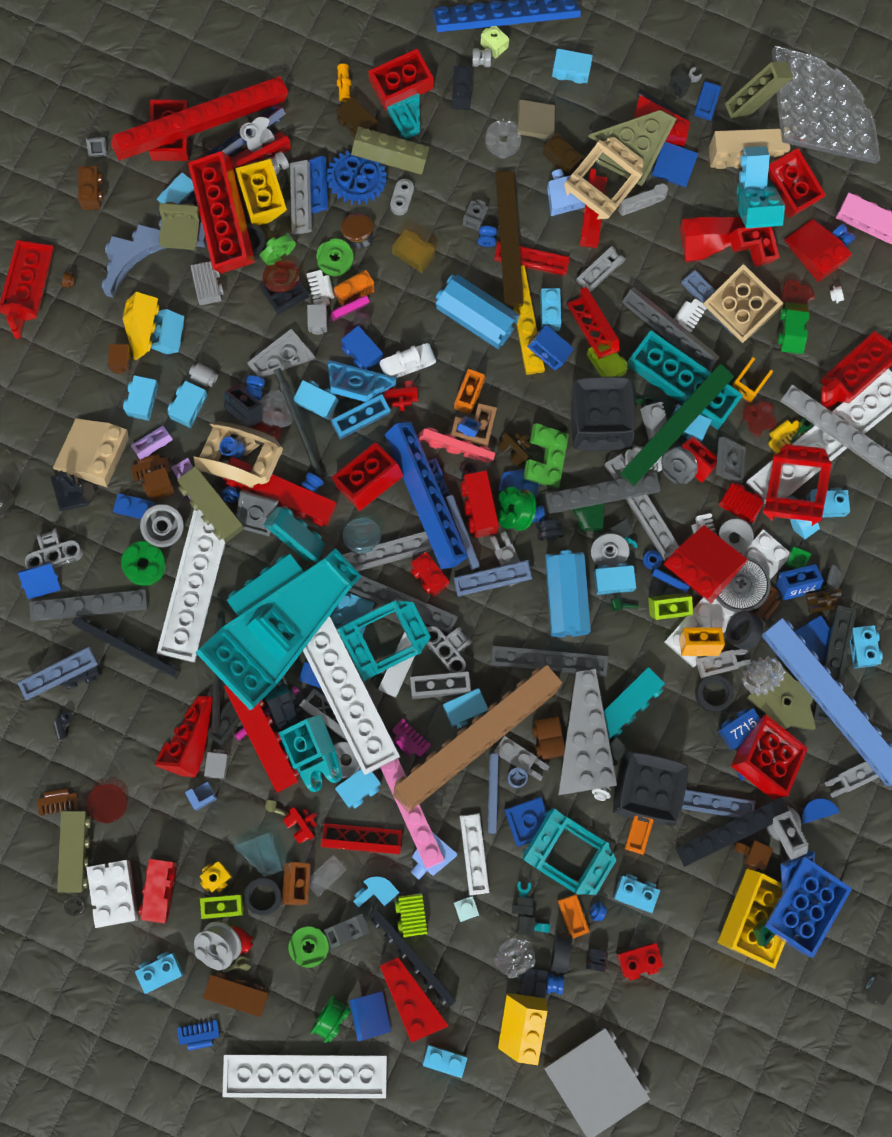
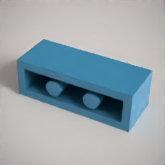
M381 394L332 419L331 424L341 440L389 415L391 410Z

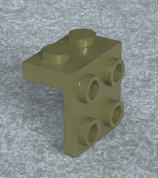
M173 202L160 203L159 211L162 217L159 237L160 247L195 250L197 248L200 222L198 206L190 203L184 205H177Z

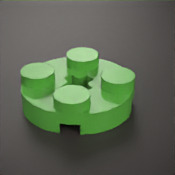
M289 233L284 234L278 239L274 237L267 242L268 247L259 256L267 265H274L282 260V255L286 254L288 256L295 248L296 243Z
M330 239V241L322 243L316 254L319 269L330 276H344L351 269L354 261L353 251L349 244L341 239ZM338 254V258L340 259L332 261V258H330V256Z
M310 926L300 928L291 937L288 946L289 954L298 965L306 968L315 967L327 956L329 950L327 937L320 929ZM306 941H310V944L315 946V948H312L311 953L303 949Z

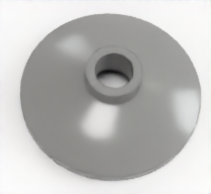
M606 533L599 536L593 542L591 556L598 566L609 565V568L617 567L618 564L625 563L627 560L629 546L622 536L615 533ZM612 546V550H606L607 547Z

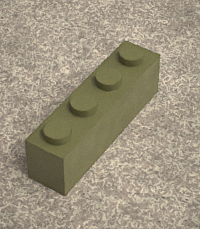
M787 61L771 62L725 103L731 119L748 118L794 78Z
M358 126L351 155L422 175L429 146Z
M196 466L177 480L180 485L177 487L184 497L186 495L190 497L191 501L189 503L195 511L198 509L203 514L201 518L207 526L210 524L215 530L212 532L219 541L223 539L227 543L244 530L243 525Z
M61 811L58 893H85V889H88L89 882L88 876H86V867L90 865V857L87 856V848H90L91 838L88 836V828H91L89 812Z

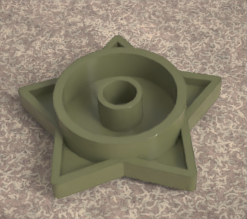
M780 664L776 665L767 687L747 696V699L762 711L764 715L767 714L784 729L790 726L808 730L816 728L810 707L813 697ZM784 699L788 700L789 705L784 704Z

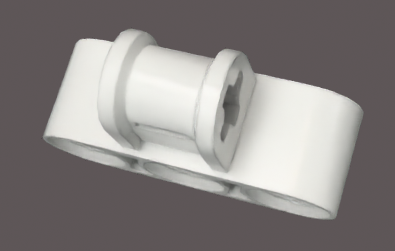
M426 343L417 347L413 345L410 349L402 352L397 351L395 355L381 360L379 364L384 375L399 378L436 363V358L430 344Z

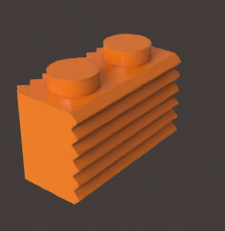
M367 270L334 287V294L341 306L363 296H368V294L371 295V292L374 293L375 291L374 281Z
M471 369L467 370L455 400L454 409L469 415L472 414L484 384V374Z

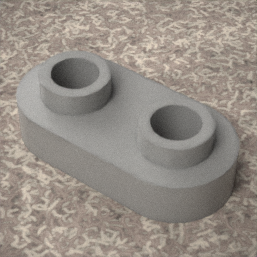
M401 179L395 186L390 202L391 211L395 215H404L409 209L414 193V185L410 180ZM402 186H407L408 188H407V189H402L401 187H402ZM398 202L403 203L401 206L396 205Z

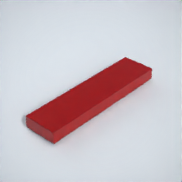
M500 241L497 243L494 261L501 262ZM519 246L521 266L524 265L526 268L566 276L570 257Z

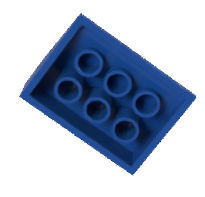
M803 857L764 926L803 955L814 958L852 888L808 858Z

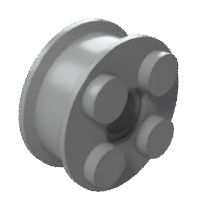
M155 505L149 508L141 519L140 529L142 536L147 542L157 547H168L174 544L183 532L181 515L176 509L168 505ZM158 521H165L167 523L165 531L157 530L156 524Z
M222 922L209 923L194 940L196 957L210 968L216 970H223L229 967L242 950L241 941L237 933L230 926Z

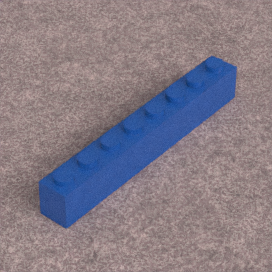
M396 423L385 434L395 461L402 471L403 480L440 568L456 567L468 558V554L412 423Z

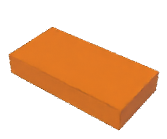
M635 816L624 849L644 855L654 820L650 819L648 823L637 820L638 816Z
M577 894L558 900L568 933L573 938L590 933Z

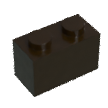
M353 96L336 110L338 123L342 127L345 126L354 139L358 126L373 131L378 129L377 120Z
M558 133L544 145L543 155L558 169H562L565 176L572 175L583 161V156Z

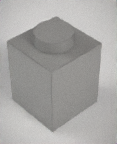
M326 304L307 305L308 331L317 335L327 332Z
M213 749V753L207 752L205 777L226 779L229 756L224 754V750Z

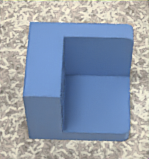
M208 782L196 789H190L185 792L196 811L217 800Z

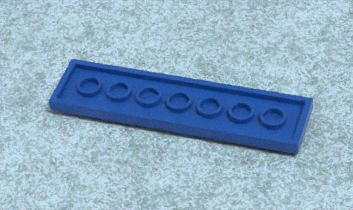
M577 0L492 1L486 4L474 3L467 6L460 4L455 7L447 8L441 6L433 9V18L437 32L580 17V8Z

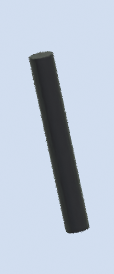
M641 89L638 92V97L641 95L684 119L687 118L685 114Z

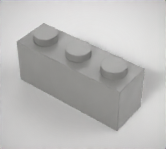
M469 672L410 677L412 699L463 695L471 692Z

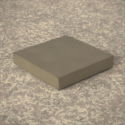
M519 100L517 134L550 140L554 136L555 105Z

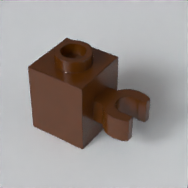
M751 841L749 847L739 842L736 843L734 851L745 855L743 864L748 865L747 869L758 872L765 871L773 848L757 841Z

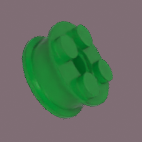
M508 487L499 494L496 507L497 520L506 529L514 528L518 531L527 529L535 517V497L530 490Z
M140 541L130 545L125 550L121 559V566L124 574L132 583L139 586H149L162 578L166 569V561L157 546L146 541ZM148 560L149 564L146 568H140V561Z
M333 994L317 1017L310 1034L316 1033L324 1038V1043L327 1041L331 1042L341 1029L339 1024L347 1018L351 1011L348 1007L349 1003L344 1005L335 999V994Z

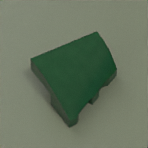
M604 503L572 509L574 515L578 518V525L581 531L601 532L604 520Z

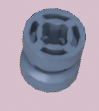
M518 767L512 769L507 776L508 784L517 789L523 787L528 780L526 771Z

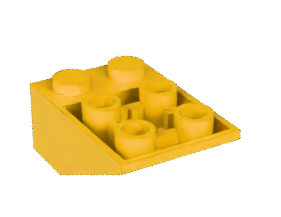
M135 292L126 301L122 318L134 360H138L147 351H150L152 345L150 336L153 334L156 325L153 322L154 316H157L159 311V305H157L158 298Z

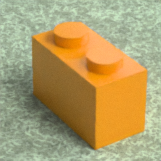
M722 627L683 628L679 638L681 656H719L725 645Z

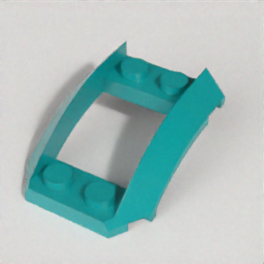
M395 600L337 629L363 682L413 656L419 655L430 639V635L414 602ZM395 612L411 646L375 662L359 629Z
M551 809L544 814L546 818L526 850L523 849L522 859L577 895H596L617 861L614 853L611 852L609 843L558 812V810ZM564 829L597 849L596 854L578 883L544 862Z

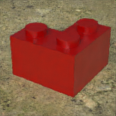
M743 227L729 234L733 252L750 249L754 267L771 264L780 258L772 227Z

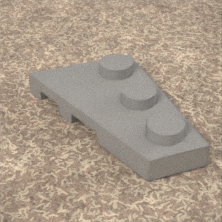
M290 329L247 362V364L257 377L263 378L275 374V369L281 368L283 371L315 359V356L295 332Z

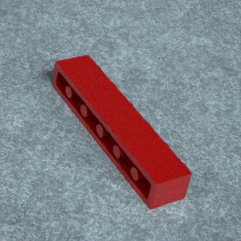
M231 457L228 465L251 473L254 467L234 457ZM273 474L269 482L262 485L258 483L253 488L222 477L224 482H226V486L238 487L242 490L278 499L277 507H286L295 512L294 515L298 518L305 519L306 517L311 519L312 523L319 527L323 525L328 527L337 508L336 502Z
M227 685L224 686L276 793L297 783L296 778L300 776L296 769L290 767L288 763L290 759L286 749L282 750L279 745L282 740L277 731H272L270 725L273 722L269 714L264 715L261 709L264 707L262 700L252 710H249Z

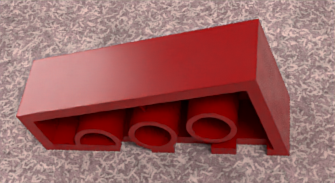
M399 957L380 965L411 1043L449 1026Z

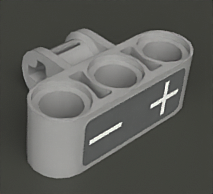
M54 528L50 532L37 534L41 550L28 554L25 558V564L28 568H31L32 561L40 559L39 565L51 562L53 568L80 560L83 556V549L75 541L61 543L58 531ZM72 547H77V552L74 555H69V550ZM58 553V558L55 561H50L51 555Z
M437 627L427 628L428 633L435 632L438 638L435 641L429 640L427 646L449 673L464 672L466 663L459 653L469 646L472 640H468L461 631V627H458L446 637ZM442 647H447L450 650V654L443 656L439 650ZM454 662H459L462 665V669L455 671L451 665Z

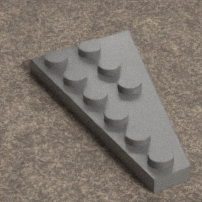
M596 669L576 672L558 795L617 786Z

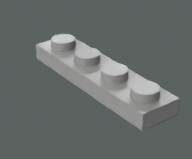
M304 160L290 163L292 233L295 235L312 232L310 162Z

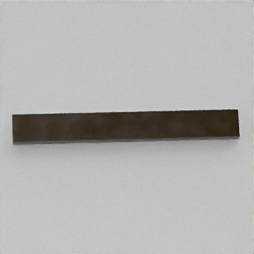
M514 171L495 172L504 305L507 307H522L523 291Z

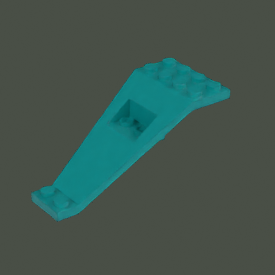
M335 548L325 559L223 626L195 653L249 710H252L278 684L350 588L362 576Z

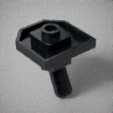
M62 470L59 471L57 476H51V483L59 511L86 507L94 499L95 490L92 482L78 478L74 474L69 475Z

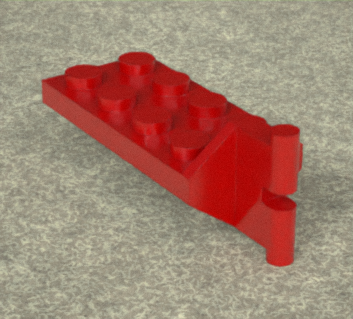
M16 241L0 301V313L7 316L6 320L16 339H20L22 336L21 331L24 321L37 318L55 250L52 245Z
M876 331L867 337L821 378V383L824 386L821 391V405L829 410L837 402L851 403L892 366V342Z

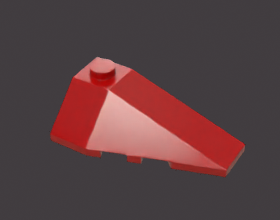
M698 217L683 219L679 231L685 262L704 260L710 255L719 253L731 246L729 234L738 228L745 227L742 218Z
M197 696L184 715L185 721L179 728L176 727L173 731L175 735L170 743L166 742L163 745L154 764L155 766L183 777H196L204 757L213 701L212 697Z

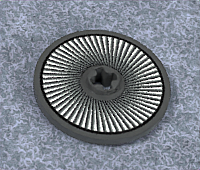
M745 556L748 559L746 564L716 598L724 608L737 613L741 611L750 612L757 609L765 602L770 592L771 583L766 568L756 559ZM740 580H744V584L747 586H743L740 589L736 582L739 583Z

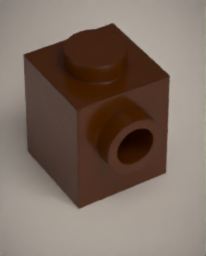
M109 344L108 367L116 374L130 372L131 349L129 345Z

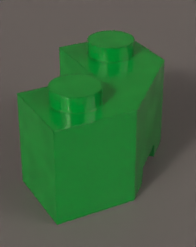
M785 302L784 308H781L779 319H782L783 330L782 333L778 334L777 339L781 352L804 353L808 336L806 323L809 320L810 313L807 304Z

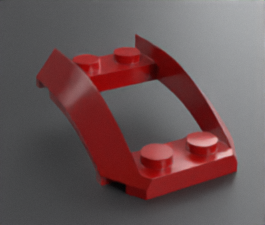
M785 444L777 455L774 454L766 503L763 513L772 521L774 517L812 521L813 526L822 520L832 464L824 448ZM784 463L821 468L815 502L778 497Z

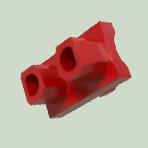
M405 381L402 389H396L395 385L383 392L387 404L393 407L400 406L401 412L404 411V406L411 405V402H418V391L413 381Z
M295 807L290 809V813L284 817L283 822L288 829L296 823L299 824L301 829L293 834L298 844L315 838L306 824L309 823L312 828L316 827L317 824L314 818L318 816L317 813L314 812L310 815L308 810L305 809L302 811L305 817L303 820Z

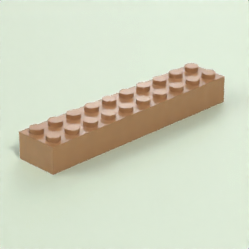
M548 665L544 668L538 667L532 673L529 680L523 679L517 685L514 692L508 691L502 697L503 700L499 704L493 703L487 709L488 712L484 716L480 714L472 721L473 724L468 729L466 727L462 728L453 741L451 739L447 740L441 746L442 749L438 753L432 752L422 766L420 763L417 764L407 778L405 776L401 777L395 783L393 796L407 813L412 811L554 696L562 684L561 680Z

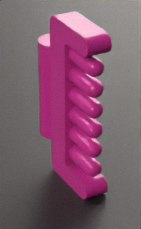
M404 719L392 729V732L396 735L393 742L409 757L413 753L421 757L430 747V743H426L425 739L420 743L423 737L420 736L418 738L419 733H416V730H412V727L405 723Z

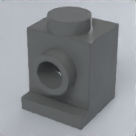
M471 200L463 217V226L479 231L488 213V207L482 200Z

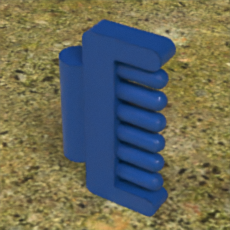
M217 1020L213 1021V1026L212 1022L209 1021L208 1027L207 1023L204 1022L203 1028L201 1023L198 1024V1029L196 1024L193 1025V1030L191 1025L188 1026V1031L186 1026L183 1027V1030L182 1027L177 1028L179 1044H187L188 1050L213 1046L212 1039L220 1037Z

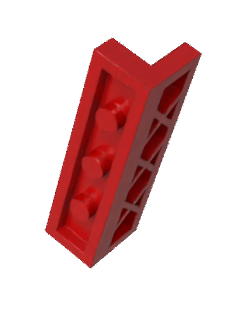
M280 132L274 135V141L262 144V149L254 153L247 149L231 157L235 178H237L235 168L261 162L268 157L272 158L279 151L285 153L291 150L288 136H284Z
M591 169L588 182L605 195L607 177L595 176L596 169ZM586 204L579 246L598 248L602 219H597L599 214Z
M588 288L580 289V298L567 303V307L598 359L618 352L619 339ZM583 304L584 310L583 312L578 311L574 307ZM583 318L592 319L591 325L583 323ZM591 331L600 332L599 338L592 337L590 335ZM600 344L608 345L609 349L600 352L598 347Z
M324 823L321 847L400 855L402 831ZM327 829H337L341 835L335 840L327 839ZM339 829H345L346 831L342 833ZM350 830H356L360 838L352 842L348 841L344 835ZM359 831H366V833L362 835ZM369 832H375L380 839L376 843H368L364 837ZM379 833H386V834H385L383 837H381V835H380ZM389 834H398L397 846L388 845L384 838Z

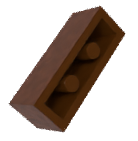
M216 972V975H210L203 999L258 1017L263 1015L270 993L265 991L266 987L258 984L252 987L246 985L247 981L235 978V981L227 979V974Z

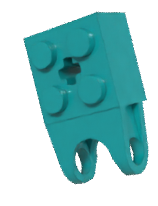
M767 180V188L744 190L743 184L737 183L738 212L746 228L783 226L785 204L777 189L769 180Z
M321 714L305 719L279 732L293 769H297L310 791L317 792L322 788L321 772L332 783H337L341 780L342 770L337 753ZM331 769H333V770L335 771V773H336V778L333 776V773H332V770H331ZM312 778L316 783V787L312 784Z

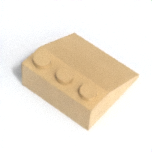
M743 264L703 305L735 337L744 343L782 308L783 302Z
M75 419L53 469L62 470L69 475L74 474L78 478L107 488L129 440L127 429L105 422Z

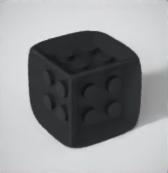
M588 377L575 380L571 391V426L574 449L609 451L629 448L634 440L635 403L632 380L626 377Z
M631 751L626 753L617 781L613 813L631 819L638 816L637 820L648 823L650 819H653V824L668 825L670 827L677 825L684 802L689 765L646 753Z

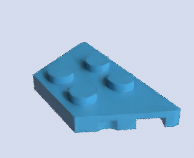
M331 360L328 361L331 393L367 402L396 385L395 377Z

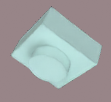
M473 896L454 902L460 922L479 916Z

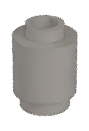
M199 362L197 365L193 364L189 371L190 379L205 387H213L219 375L215 373L214 369Z

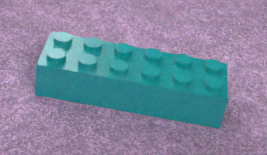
M653 331L648 333L627 363L628 368L681 405L711 374L709 370ZM727 384L700 415L711 419L710 425L719 430L743 394Z

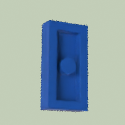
M118 493L113 512L142 519L144 513L149 508L155 506L156 503Z

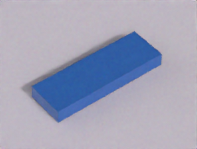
M324 156L307 160L310 162L311 213L313 214L328 209L326 157Z

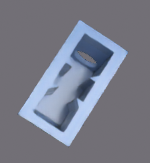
M562 169L553 171L552 176L554 180L549 181L547 187L551 216L584 208L585 203L572 193L568 196L566 194L564 184L572 175L564 177Z
M433 832L432 834L445 861L426 869L417 849L412 857L417 862V865L411 870V873L418 879L426 871L434 876L458 855Z

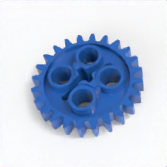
M346 150L345 156L339 153V159L334 157L333 163L329 164L327 182H329L328 187L332 188V194L337 193V199L344 197V203L349 199L351 205H353L354 201H357L358 205L361 204V201L368 204V199L374 201L375 196L380 197V192L384 191L387 173L385 172V166H381V163L351 155ZM356 179L353 188L350 189L353 185V180Z

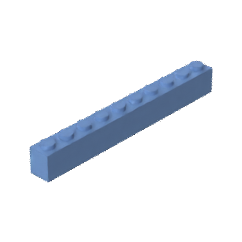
M783 618L777 620L762 633L763 639L886 786H892V744L888 741L885 742L881 737V731L876 726H872L868 721L869 717L867 714L860 711L855 706V700L844 693L841 683L837 680L834 681L830 676V670L825 665L822 666L819 663L816 653L812 650L809 651L805 646V640L800 635L794 633L791 623L787 620L784 621Z

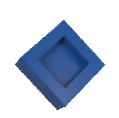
M464 416L457 430L466 436L475 438L482 423Z

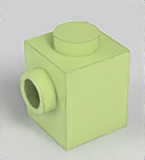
M492 26L482 32L481 45L485 49H491V55L496 59L508 48L509 38L497 26Z

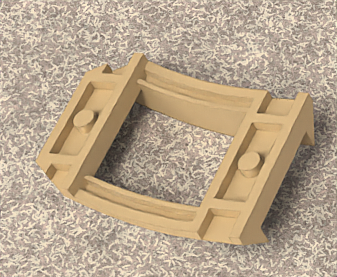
M615 137L608 138L606 141L599 140L572 176L565 182L566 194L568 196L572 193L599 214L597 219H608L644 174L642 173L643 159ZM602 153H605L631 174L612 200L583 178Z
M221 421L210 423L213 428L200 456L194 457L197 469L200 472H207L210 475L242 483L249 488H253L258 483L262 485L269 482L283 451L282 446L276 439L261 431L238 424ZM231 434H236L264 443L251 473L218 462L222 455L219 448L222 439L230 437Z

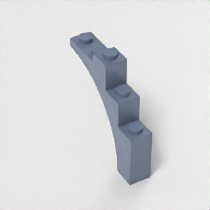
M161 220L159 222V230L138 225L137 231L134 230L132 241L112 236L110 242H107L105 253L111 261L108 262L107 278H104L102 282V289L106 296L114 297L118 285L136 263L154 252L165 249L159 245ZM199 222L197 247L205 248L207 243L202 222Z

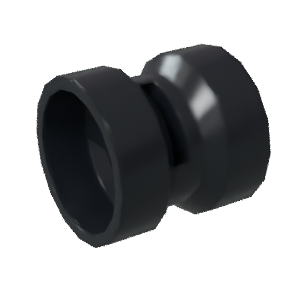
M589 949L588 956L590 958L586 962L585 969L605 972V960L608 958V952Z

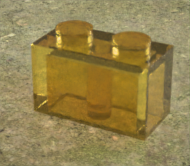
M406 229L392 246V253L421 273L425 271L435 257V249L432 244L423 242L416 233L409 232Z

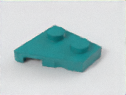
M419 93L387 107L392 121L404 140L420 133Z

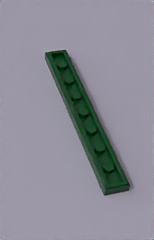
M719 364L619 474L632 486H635L734 376L722 364Z

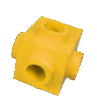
M220 861L216 862L213 866L210 863L202 869L203 874L200 876L202 879L200 884L207 892L209 890L211 892L217 890L219 893L228 886L226 882L232 878V875ZM213 875L217 876L215 882L212 880Z

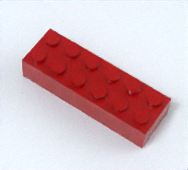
M220 151L188 162L213 269L222 274L255 263L230 156Z

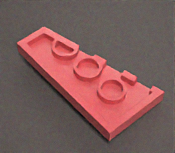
M424 428L417 434L419 442L428 443L430 448L444 447L448 453L460 454L462 452L464 457L485 463H490L495 457V453L491 452V449L488 447L474 446L471 441L457 440L455 436L437 433L438 431L433 428Z

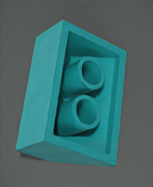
M276 507L263 526L304 560L316 563L325 545L321 541L322 537L315 531L310 532L307 529L308 525L301 519L296 520L292 516L293 512L288 508Z

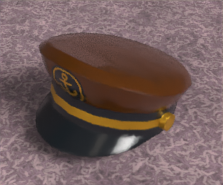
M357 212L349 214L344 218L341 223L344 237L356 248L367 247L373 239V221L366 214Z

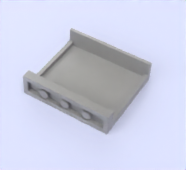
M604 1027L554 1062H549L543 1066L586 1137L597 1136L650 1100L647 1095L650 1093L644 1082L640 1083L636 1076L639 1074L633 1064L629 1066L626 1062L627 1054L622 1047L618 1048L614 1042L616 1037L611 1029L606 1030Z

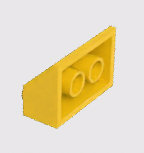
M271 159L235 168L237 180L252 224L259 226L270 223L287 210Z
M507 993L498 1049L517 1062L538 1065L547 1017V999Z

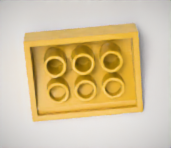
M746 869L717 943L775 969L785 942L775 935L765 947L758 946L753 928L763 917H770L782 896V883L760 872Z

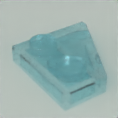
M271 832L234 846L235 850L240 852L264 877L284 870Z

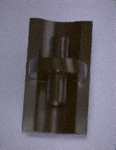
M505 432L501 436L503 439L497 447L503 453H506L512 447L516 453L510 460L516 466L529 460L532 456L522 445L526 449L531 446L527 441L530 436L528 434L522 436L517 432L514 435L518 439L517 442L509 433Z
M841 589L806 594L809 613L835 610L836 605L844 606Z

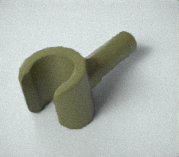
M266 801V811L283 816L289 814L284 810L276 808V801Z
M239 956L233 965L223 969L222 972L227 973L238 968L247 971L251 966L245 963L250 959Z

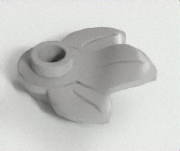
M257 117L252 123H244L240 128L242 139L247 142L248 149L253 153L262 149V144L275 140L272 132L267 129L269 119L265 117ZM248 128L251 129L250 135L246 134V130Z

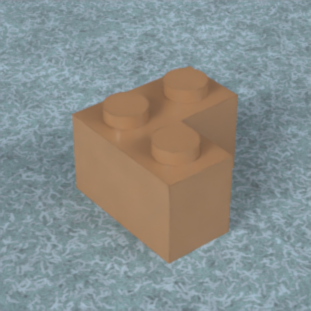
M478 403L474 420L482 423L475 438L466 436L457 430L463 419L455 417L451 435L460 441H471L477 447H488L497 408Z

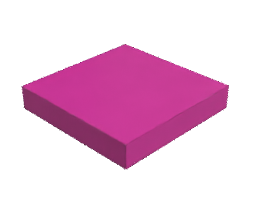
M363 296L334 310L330 317L332 321H336L367 306L370 301L367 296Z

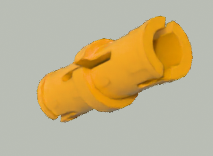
M339 64L337 66L340 102H346L350 98L351 80L349 79V66L347 64Z

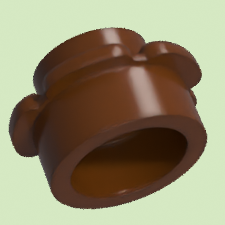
M71 271L70 273L64 272L61 287H66L67 289H69V286L73 287L75 276L71 275Z

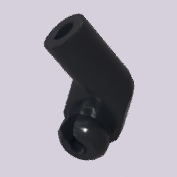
M68 711L61 712L53 722L57 740L67 738L65 727L72 717Z

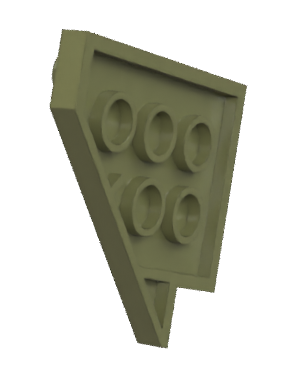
M659 110L589 134L588 137L597 142L615 137L643 159L642 173L644 174L637 184L643 186L677 118ZM602 153L596 161L627 179L631 176L627 170L605 153Z

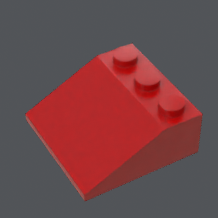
M703 525L673 552L664 565L681 581L688 584L691 589L712 604L746 564L748 559Z
M766 714L737 750L731 767L771 799L786 797L789 795L808 748Z

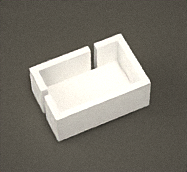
M130 860L86 867L92 906H96V909H93L95 928L139 920Z

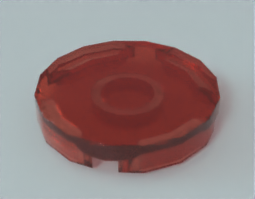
M277 261L274 262V265L266 267L262 278L265 286L271 291L285 292L291 290L300 281L299 269L292 262Z
M113 784L97 786L91 791L87 800L89 814L93 819L101 823L118 821L127 809L125 793L121 788Z

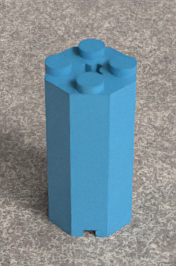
M452 274L447 280L446 284L448 285L444 290L441 289L436 296V299H438L435 304L437 305L436 309L499 349L500 345L502 346L513 332L512 324L513 322L515 324L518 323L520 315L460 275L455 276Z
M565 550L560 551V555H545L551 636L566 637V635H571L575 637L589 634L591 629L584 553L577 552L572 554V551Z

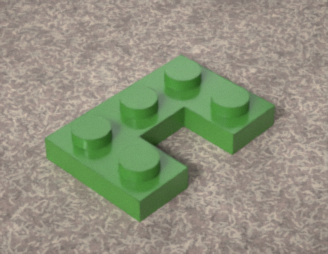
M537 423L533 424L530 443L545 447V456L543 463L533 460L526 461L523 479L554 489L559 488L569 434Z

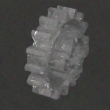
M769 656L765 660L759 657L758 662L753 660V665H747L748 670L743 671L744 677H742L745 688L751 694L756 692L757 696L761 692L767 695L768 690L775 691L773 687H780L779 681L784 680L782 675L785 674L781 663L777 662L776 658L770 659Z

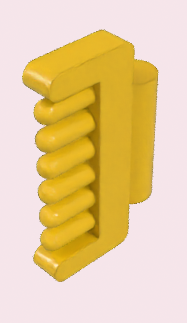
M786 420L769 433L772 440L768 442V445L776 455L781 451L785 442L786 444L792 443L789 440L792 439L799 429L798 421L791 424Z

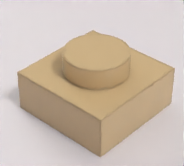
M239 435L235 438L244 442L246 448L244 456H247L260 445L257 440Z

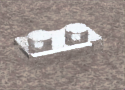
M333 855L310 876L309 888L319 897L347 869Z

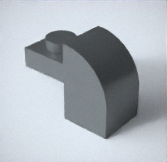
M363 914L324 930L331 949L370 933Z

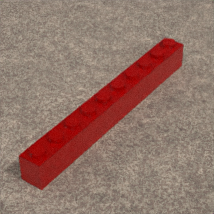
M281 76L114 134L111 146L120 161L269 108L275 104L283 103L288 95V90Z

